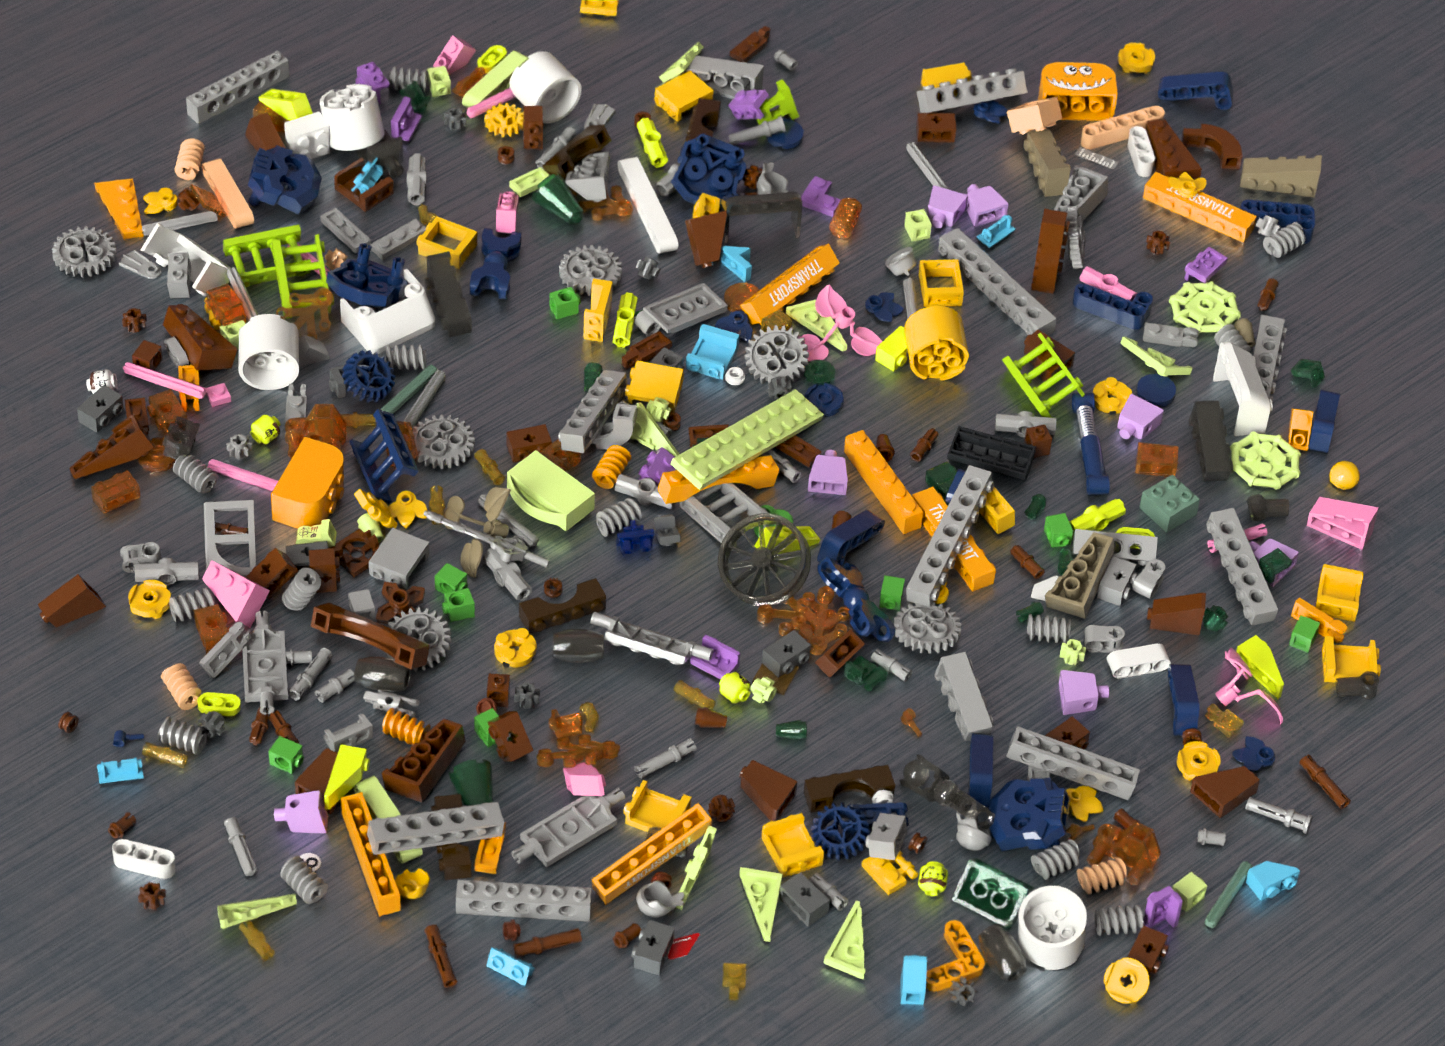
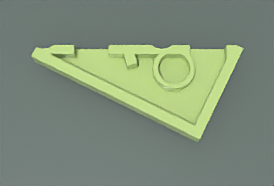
M697 42L659 76L663 83L680 76V73L689 67L693 59L704 48L700 42Z
M816 300L786 307V314L823 339L835 325L831 316L822 317L815 308ZM836 328L827 342L842 352L847 351V344L838 328Z
M1122 337L1120 344L1144 360L1147 366L1156 369L1159 375L1168 377L1169 375L1191 374L1192 367L1188 365L1177 366L1174 364L1175 359L1150 347L1145 351L1137 345V341Z
M641 402L635 405L637 406V418L630 438L639 441V443L651 449L658 450L660 447H663L675 457L680 455Z
M708 826L701 844L698 843L693 854L695 856L694 860H689L685 872L688 874L679 892L684 894V899L682 900L684 904L711 852L717 831L712 826ZM676 906V908L682 910L683 906Z
M740 867L739 875L763 939L770 942L782 874Z
M290 894L218 905L221 929L259 918L262 915L295 905L297 902L296 895Z
M855 901L824 958V964L864 979L862 909L860 902Z

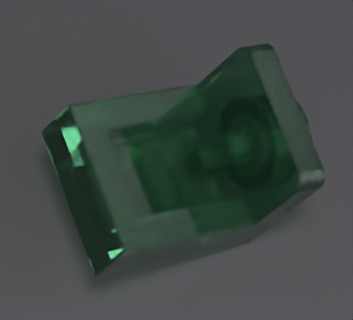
M412 81L399 90L403 98H411V106L418 111L428 106L427 103L432 100L430 96L425 97L417 81Z
M1277 548L1260 558L1259 567L1265 580L1271 584L1274 582L1276 574L1291 566L1292 560Z

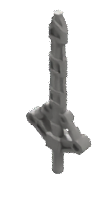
M424 511L423 515L429 520L439 524L442 523L453 530L491 544L490 548L497 550L501 555L500 559L502 561L519 560L522 562L524 559H527L546 568L550 560L527 551L529 547L524 544L523 539L519 536H513L512 538L496 536L494 538L457 521L454 522L446 519L444 516L433 511Z

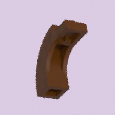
M1201 124L1200 129L1183 128L1181 141L1185 147L1210 149L1218 155L1221 169H1240L1242 150L1238 140L1231 133L1209 124Z

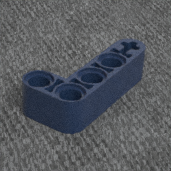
M1221 71L1165 76L1160 79L1158 97L1161 100L1170 101L1214 97L1216 107L1222 110L1231 108L1234 93L1230 75Z
M1244 200L1241 203V210L1257 216L1255 226L1258 219H1264L1265 215L1277 219V225L1280 228H1285L1293 222H1297L1303 229L1305 243L1312 240L1315 228V210L1312 206L1260 200Z
M1081 283L1075 286L1072 303L1074 307L1124 327L1138 330L1143 327L1151 313L1153 296L1148 292H1139L1133 301Z
M1325 390L1320 391L1308 449L1328 453L1340 398L1339 393Z
M865 510L833 528L825 535L822 541L817 562L828 557L835 559L842 566L847 552L878 535L885 525V520L870 510ZM827 564L826 568L832 571L829 564Z
M1169 664L1168 682L1175 711L1173 734L1174 736H1182L1185 730L1197 729L1199 699L1191 665Z
M972 733L967 807L989 809L993 782V735Z

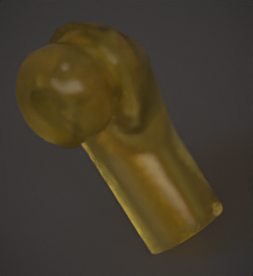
M426 205L419 206L420 221L425 225H428L430 222L432 223L436 214L428 212Z
M585 702L579 708L582 715L587 716L583 728L587 732H593L599 719V714L592 703Z

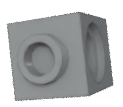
M369 589L348 593L350 611L375 621V606Z

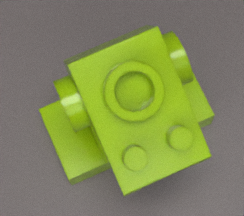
M783 79L776 82L778 88L776 95L766 99L759 107L764 116L762 119H756L758 125L762 124L763 121L769 122L778 119V116H785L787 114L792 120L799 117L790 88ZM779 105L777 109L770 111L771 108Z

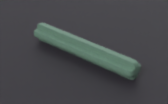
M428 365L381 410L394 414L432 378L437 371L436 366Z
M1247 861L1241 863L1205 918L1206 926L1210 928L1216 927L1246 881L1248 870L1253 867L1251 863Z

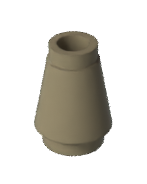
M1246 318L1236 321L1234 323L1235 329L1242 335L1243 340L1251 348L1255 346L1252 322Z

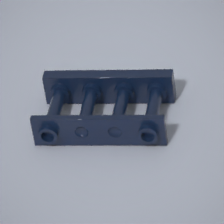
M377 409L373 414L377 422L375 429L363 442L351 439L350 445L371 493L376 499H382L385 503L390 504L392 500L388 490L402 474L414 477L419 470L394 415ZM382 433L383 441L371 454L369 447ZM388 448L390 455L377 468L375 461ZM394 462L396 470L384 482L381 476Z

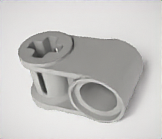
M155 542L127 545L120 550V555L123 558L122 569L128 573L135 572V564L158 563L162 559L160 547Z
M1158 559L1150 560L1143 571L1136 577L1132 590L1152 599L1157 589L1163 583L1165 564Z
M1089 625L1084 630V647H1086V651L1092 653H1112L1113 651L1123 650L1124 644L1122 640L1124 639L1125 632L1119 626Z

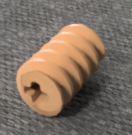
M187 139L182 142L175 166L177 176L184 180H193L196 177L204 155L205 145L203 142L197 139Z
M178 663L164 670L161 678L178 703V706L182 710L195 708L198 704L197 700L201 695V689L186 669V666L183 663Z
M1119 857L1115 861L1108 860L1107 863L1101 862L1099 865L1093 864L1091 868L1086 866L1083 870H1077L1078 881L1087 895H1091V888L1098 893L1100 891L1099 885H1101L1104 891L1108 889L1107 883H1109L1111 888L1116 887L1115 881L1122 886L1124 878L1127 876L1126 866Z

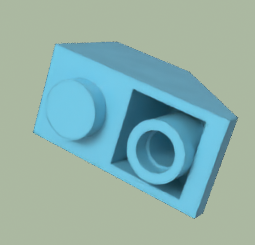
M1265 861L1248 870L1246 883L1262 901L1268 897H1275L1285 889L1293 888L1297 884L1300 870L1296 867Z
M918 955L904 956L901 974V1004H924L927 957Z

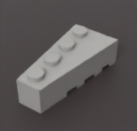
M696 56L687 68V72L692 71L714 93L734 99L736 93L741 90L763 89L764 65Z
M1075 165L1074 172L1070 175L1067 187L1065 186L1063 195L1060 197L1054 210L1067 212L1069 206H1078L1079 214L1084 221L1108 195V177Z
M966 652L941 657L934 676L937 681L941 680L942 682L941 691L943 695L949 696L948 706L952 712H956L955 721L964 740H971L972 733L989 735L994 722L992 716L988 715L986 710L987 702L985 697L981 696L979 690L980 683L978 678L974 677L971 659L967 658Z

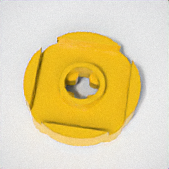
M1129 43L1124 45L1122 50H1119L1118 62L1126 73H1148L1154 65V51L1151 48L1149 50L1144 48L1145 45L1141 43Z
M1108 377L1106 380L1097 383L1093 388L1095 407L1104 413H1110V411H1116V414L1121 413L1130 394H1132V390L1124 383L1117 381L1116 378Z
M146 580L144 584L134 585L128 595L131 612L142 617L161 618L170 607V590L167 589L164 583L157 580ZM150 596L153 597V600L151 601L146 600L149 599Z
M513 629L496 636L494 652L497 660L502 664L505 662L509 664V667H523L528 665L536 655L537 644L535 638L529 634L527 629ZM518 646L519 650L515 651L512 647Z
M1189 742L1178 752L1177 767L1183 773L1182 775L1186 780H1193L1196 776L1218 772L1221 762L1218 751L1215 748L1212 750L1207 747L1208 744L1204 742ZM1195 759H1199L1203 763H1196Z
M1123 958L1113 962L1107 968L1104 976L1105 987L1111 998L1123 1004L1137 1003L1146 995L1150 985L1147 970L1142 963L1132 958ZM1127 975H1130L1133 984L1124 987L1121 978H1126Z

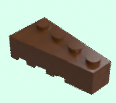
M1165 119L1147 121L1145 130L1155 156L1154 166L1156 172L1173 178H1179L1181 174L1187 172L1193 180L1200 178L1202 168Z
M168 305L163 326L171 337L177 339L195 369H231L237 348L187 305Z
M447 719L441 720L424 735L425 739L411 746L410 752L404 757L400 756L395 760V765L390 769L386 768L382 772L385 790L423 803L465 744L463 725Z

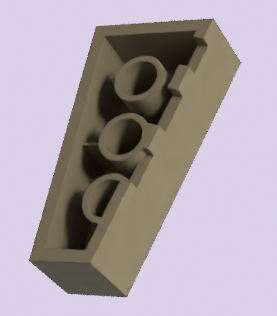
M1049 129L1028 132L1027 140H1024V148L1029 153L1030 164L1034 166L1033 171L1035 177H1038L1039 189L1043 191L1045 197L1063 195V190L1069 182L1071 166L1065 164L1066 158L1064 155L1061 156V149L1059 146H1056V140Z
M1315 155V158L1298 156V159L1279 157L1276 160H1270L1269 157L1244 158L1240 187L1315 198L1321 171L1322 155Z
M1093 532L1079 550L1077 557L1069 563L1067 570L1062 576H1059L1053 588L1045 594L1046 606L1048 608L1086 619L1099 584L1115 550L1113 537Z

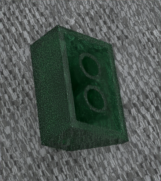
M974 858L968 861L951 900L1011 929L1019 917V910L1023 900L1033 892L1035 887Z

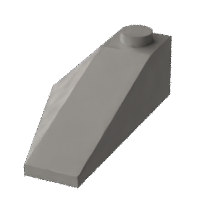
M609 151L589 154L582 160L581 166L577 165L574 167V172L567 174L566 184L586 200L599 202L606 199L609 179Z

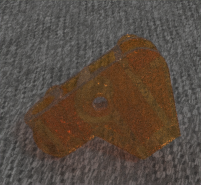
M315 404L307 418H291L285 423V441L289 444L288 456L290 458L294 456L304 437L319 441V436H321L322 440L320 442L333 445L341 451L342 445L346 441L347 425L334 404Z
M1137 821L1125 830L1112 824H1103L1098 828L1097 835L1093 840L1094 848L1086 860L1092 866L1093 864L1099 865L1104 855L1113 859L1119 857L1123 860L1124 864L1132 867L1130 873L1126 876V880L1131 885H1138L1144 873L1151 872L1161 855V850L1154 830Z

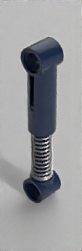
M1073 393L1072 411L1078 416L1087 494L1108 495L1110 490L1109 476L1105 471L1100 438L1097 436L1093 417L1095 408L1094 394L1084 393L1085 395L1082 397L1079 393Z

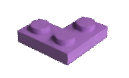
M814 176L800 197L799 205L834 217L841 206V200L827 195L832 187V182Z

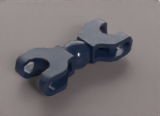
M484 228L481 251L486 257L484 258V265L472 271L470 295L479 296L481 291L493 289L498 292L499 299H508L510 293V274L506 269L508 261L515 259L520 254L522 232L512 231L509 237L499 238L493 234V229Z
M823 558L818 564V573L822 580L839 597L843 598L844 605L849 610L848 612L851 616L850 624L855 632L864 637L872 633L876 639L889 642L895 635V627L890 618L874 602L869 601V595L863 589L864 586L861 582L863 576L858 568L849 563H845L841 567L835 559ZM827 564L832 569L830 574L826 571ZM882 626L886 627V635L880 629Z

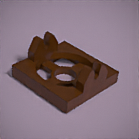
M359 528L328 549L334 548L335 557H339V564L353 577H356L369 568V561L379 548V542L375 534L371 535L370 530L364 533ZM360 541L364 542L366 545L362 547H354L351 543ZM343 548L349 551V555L347 552L343 554ZM372 549L373 554L367 559L365 553ZM359 551L363 555L359 558H354L351 554Z

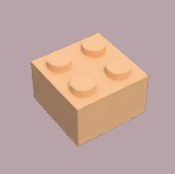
M1057 97L1027 102L1007 111L1012 133L1020 131V134H1025L1034 129L1035 131L1047 129L1046 127L1056 125V121L1062 119Z

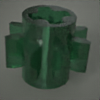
M1213 605L1211 608L1207 607L1204 611L1205 617L1202 621L1208 630L1217 632L1219 629L1223 630L1228 624L1226 621L1228 618L1227 613L1222 607Z

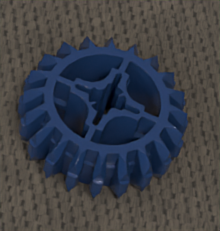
M362 350L358 354L354 353L346 361L342 377L345 379L344 385H348L347 392L352 391L353 397L359 396L360 401H363L365 398L367 403L372 400L376 403L379 400L385 399L392 392L396 377L392 374L394 368H389L390 362L384 361L385 356L380 358L378 352L372 354L371 350L366 353Z
M834 802L831 809L825 806V813L818 811V818L813 819L814 826H811V832L813 833L811 837L813 841H816L814 843L815 847L821 846L824 854L827 853L829 859L836 855V859L839 861L841 856L844 855L845 859L848 860L851 853L856 857V850L863 851L864 847L862 844H866V838L870 835V830L868 829L870 825L866 821V815L861 814L859 807L854 809L852 804L846 808L843 802L840 804V807H837ZM841 818L850 819L851 821L846 822ZM834 820L831 826L826 827L831 821ZM838 825H840L841 830L843 831V838H841V835L838 832ZM854 833H857L851 841L847 842L849 837L854 836ZM829 841H837L840 844H834Z

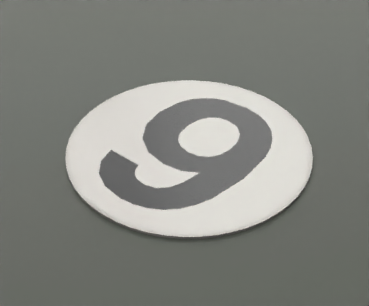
M305 853L300 856L302 858L301 861H305L307 866L312 868V872L319 869L321 860L316 854Z

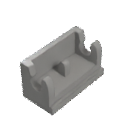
M363 713L358 715L360 718L358 722L334 733L329 729L324 730L325 735H323V738L332 751L338 752L341 744L354 747L373 738V726Z

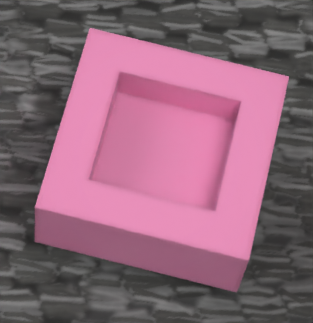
M225 383L205 388V391H207L206 396L212 407L231 402V396Z

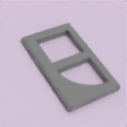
M254 500L205 502L206 570L211 561H214L246 577L256 566ZM248 510L249 534L215 535V512ZM249 544L250 567H239L228 563L219 555L216 545Z

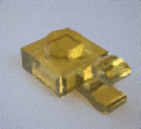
M1213 703L1207 707L1208 712L1205 714V717L1210 721H1214L1213 726L1228 738L1243 726L1244 721L1229 709L1223 712Z
M724 963L723 987H729V1000H738L739 987L745 988L746 964Z

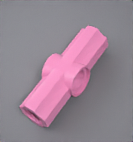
M1088 266L1080 276V281L1130 301H1133L1138 294L1118 283V278L1115 275H1104Z

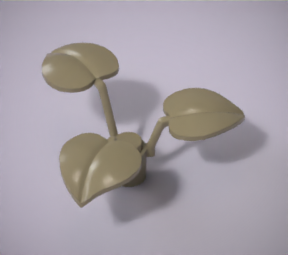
M494 487L488 492L484 503L488 519L486 523L462 515L465 502L459 496H453L449 499L444 518L454 522H459L461 518L484 526V533L494 538L496 536L506 538L509 531L508 525L496 519L500 515L511 489ZM445 525L447 529L453 530L451 527ZM476 538L472 539V543L465 544L460 559L464 572L473 578H477L476 573L483 554V545Z

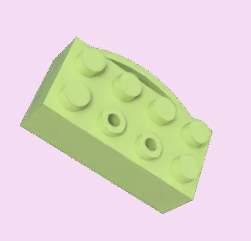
M536 450L507 472V488L511 489L510 494L515 503L524 512L540 521L558 525L567 531L594 510L595 493Z

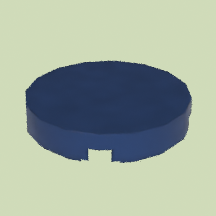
M783 119L786 132L780 131L771 134L770 137H766L768 142L774 147L778 148L780 146L783 149H791L801 144L804 130L796 121Z
M1148 374L1142 377L1137 384V396L1155 406H1167L1175 399L1176 386L1168 377L1159 374Z
M823 383V385L819 386L815 384L809 387L805 393V398L824 414V417L837 414L843 407V393L832 384Z

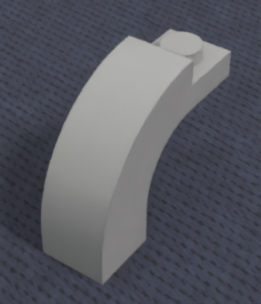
M616 405L613 421L604 424L592 441L593 444H596V449L606 450L612 445L621 446L629 440L637 418V406Z

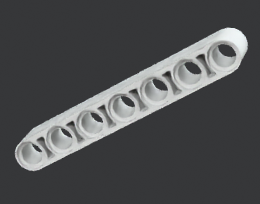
M638 157L618 160L620 176L657 253L661 254L678 250L677 237Z

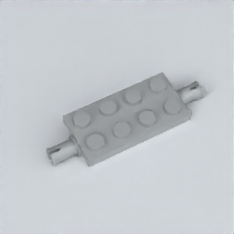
M258 611L255 614V629L250 632L251 638L243 646L245 702H260V712L266 714V708H268V714L274 712L273 701L288 700L284 631H275L271 628L267 611H263V617H261V611Z
M594 612L591 617V624L608 629L604 640L610 641L612 645H623L630 647V650L634 652L649 653L653 658L668 659L670 663L675 665L684 664L692 656L707 661L712 659L714 649L696 644L697 642L691 640L686 642L620 621V618L615 616L610 617Z
M616 788L604 797L583 795L520 833V839L525 844L511 852L514 860L517 863H521L534 854L546 867L552 865L616 826L617 819L610 810L612 806L625 800V794L623 791H620V788Z

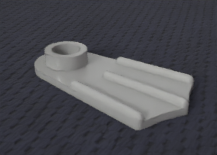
M595 103L585 122L584 129L591 125L604 124L605 126L616 110L612 109L608 104Z
M136 250L123 254L122 260L119 263L121 267L149 279H155L161 275V268Z

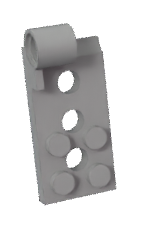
M702 283L645 306L636 315L634 324L648 337L658 332L661 327L667 333H675L726 312L728 305L705 283Z

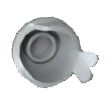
M763 163V171L757 182L758 193L764 200L778 202L786 194L788 180L783 175L772 171L774 163Z
M957 812L958 832L956 839L959 844L972 851H980L989 846L992 839L989 828H978L975 819L960 817Z
M658 880L644 885L637 894V903L640 911L651 917L659 918L674 910L676 906H684L682 901L684 899L683 892L672 896L665 884Z

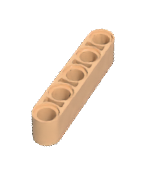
M1151 106L1088 124L1083 127L1081 146L1090 150L1129 139L1132 127L1140 126L1145 129L1147 121L1164 119L1165 111L1162 107Z
M219 158L202 163L203 174L234 229L254 224L252 211L222 159Z

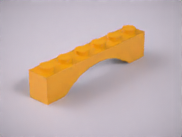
M771 455L756 457L701 490L694 486L678 470L663 472L658 492L665 504L685 501L704 489L726 483H742L755 489L773 487L779 467Z

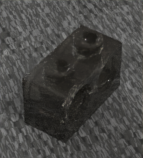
M177 416L175 423H170L168 435L164 437L162 446L165 447L163 455L176 460L183 454L189 456L200 424Z

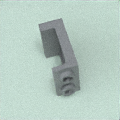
M392 528L370 559L369 574L376 579L396 583L399 587L406 589L408 578L420 560L426 561L429 557V542Z

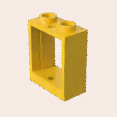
M436 216L432 223L430 222L427 225L425 232L419 235L417 239L418 254L460 269L477 247V231ZM437 233L461 242L453 250L434 243L432 240Z
M958 259L920 260L918 275L923 306H962L964 291ZM952 276L954 287L928 288L926 277Z

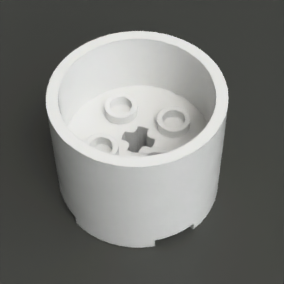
M545 51L534 53L528 56L529 60L521 67H516L510 80V89L524 106H542L543 123H554L563 119L574 109L581 96V84L551 53Z
M351 84L346 85L347 89L337 92L330 90L325 93L320 99V106L323 118L329 125V141L332 148L345 151L357 150L371 146L383 138L384 128L376 91L371 89V86Z
M262 314L250 318V322L240 328L238 370L240 377L245 383L257 389L276 390L284 388L295 381L299 374V331L293 322L289 323L281 319L280 315Z
M1045 886L1034 890L1023 900L1019 910L1018 944L1023 956L1029 962L1031 961L1036 965L1045 967L1047 970H1058L1070 966L1077 960L1085 946L1087 921L1086 909L1081 899L1066 888Z

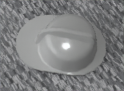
M906 247L891 255L885 262L886 267L896 276L902 274L910 276V270L916 266L913 248Z

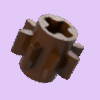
M750 165V169L746 168L742 179L744 181L743 185L756 190L757 182L763 169L755 165Z
M187 187L177 196L179 199L177 205L183 211L186 209L193 211L201 203L199 200L201 194L195 188L191 190Z
M1153 231L1152 236L1147 235V249H1150L1152 253L1163 254L1164 249L1169 250V236H1166L1163 231Z
M132 308L127 313H123L122 324L123 327H128V332L136 333L141 331L142 328H146L147 317L146 314H141V309Z
M725 795L713 797L711 803L708 804L710 817H716L717 821H728L732 818L733 813H735L734 808L736 806L733 799H727Z
M148 882L144 887H140L138 901L139 903H144V909L156 910L160 905L165 904L166 890L160 888V883Z

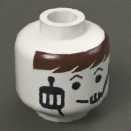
M108 369L93 371L90 374V379L86 381L88 391H92L93 394L103 385L114 391L118 388L116 374H112Z

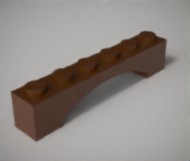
M330 602L314 607L311 627L325 633L339 634L368 643L395 659V663L409 669H415L427 664L429 644Z

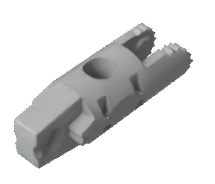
M378 690V693L366 691L364 695V700L373 704V708L388 711L392 707L395 709V714L401 711L402 716L408 714L410 718L415 717L416 713L403 709V705L419 706L420 700Z

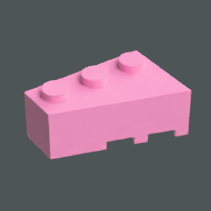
M1319 497L1309 513L1307 526L1363 550L1372 535L1379 507Z
M211 561L202 578L236 622L240 621L245 626L251 628L256 618L255 614L260 611L270 590L214 561Z

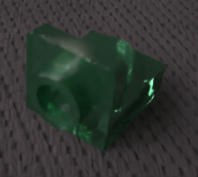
M1300 359L1291 369L1292 376L1309 378L1313 388H1316L1325 378L1321 361Z
M859 655L853 662L848 660L845 663L844 676L861 686L876 672L877 666Z

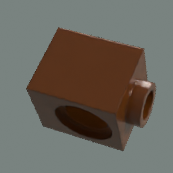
M143 340L132 354L133 364L154 371L163 360L161 346Z
M1046 425L1026 428L1024 443L1036 446L1034 458L1050 455L1052 437Z
M489 673L487 698L493 699L497 707H508L510 675Z

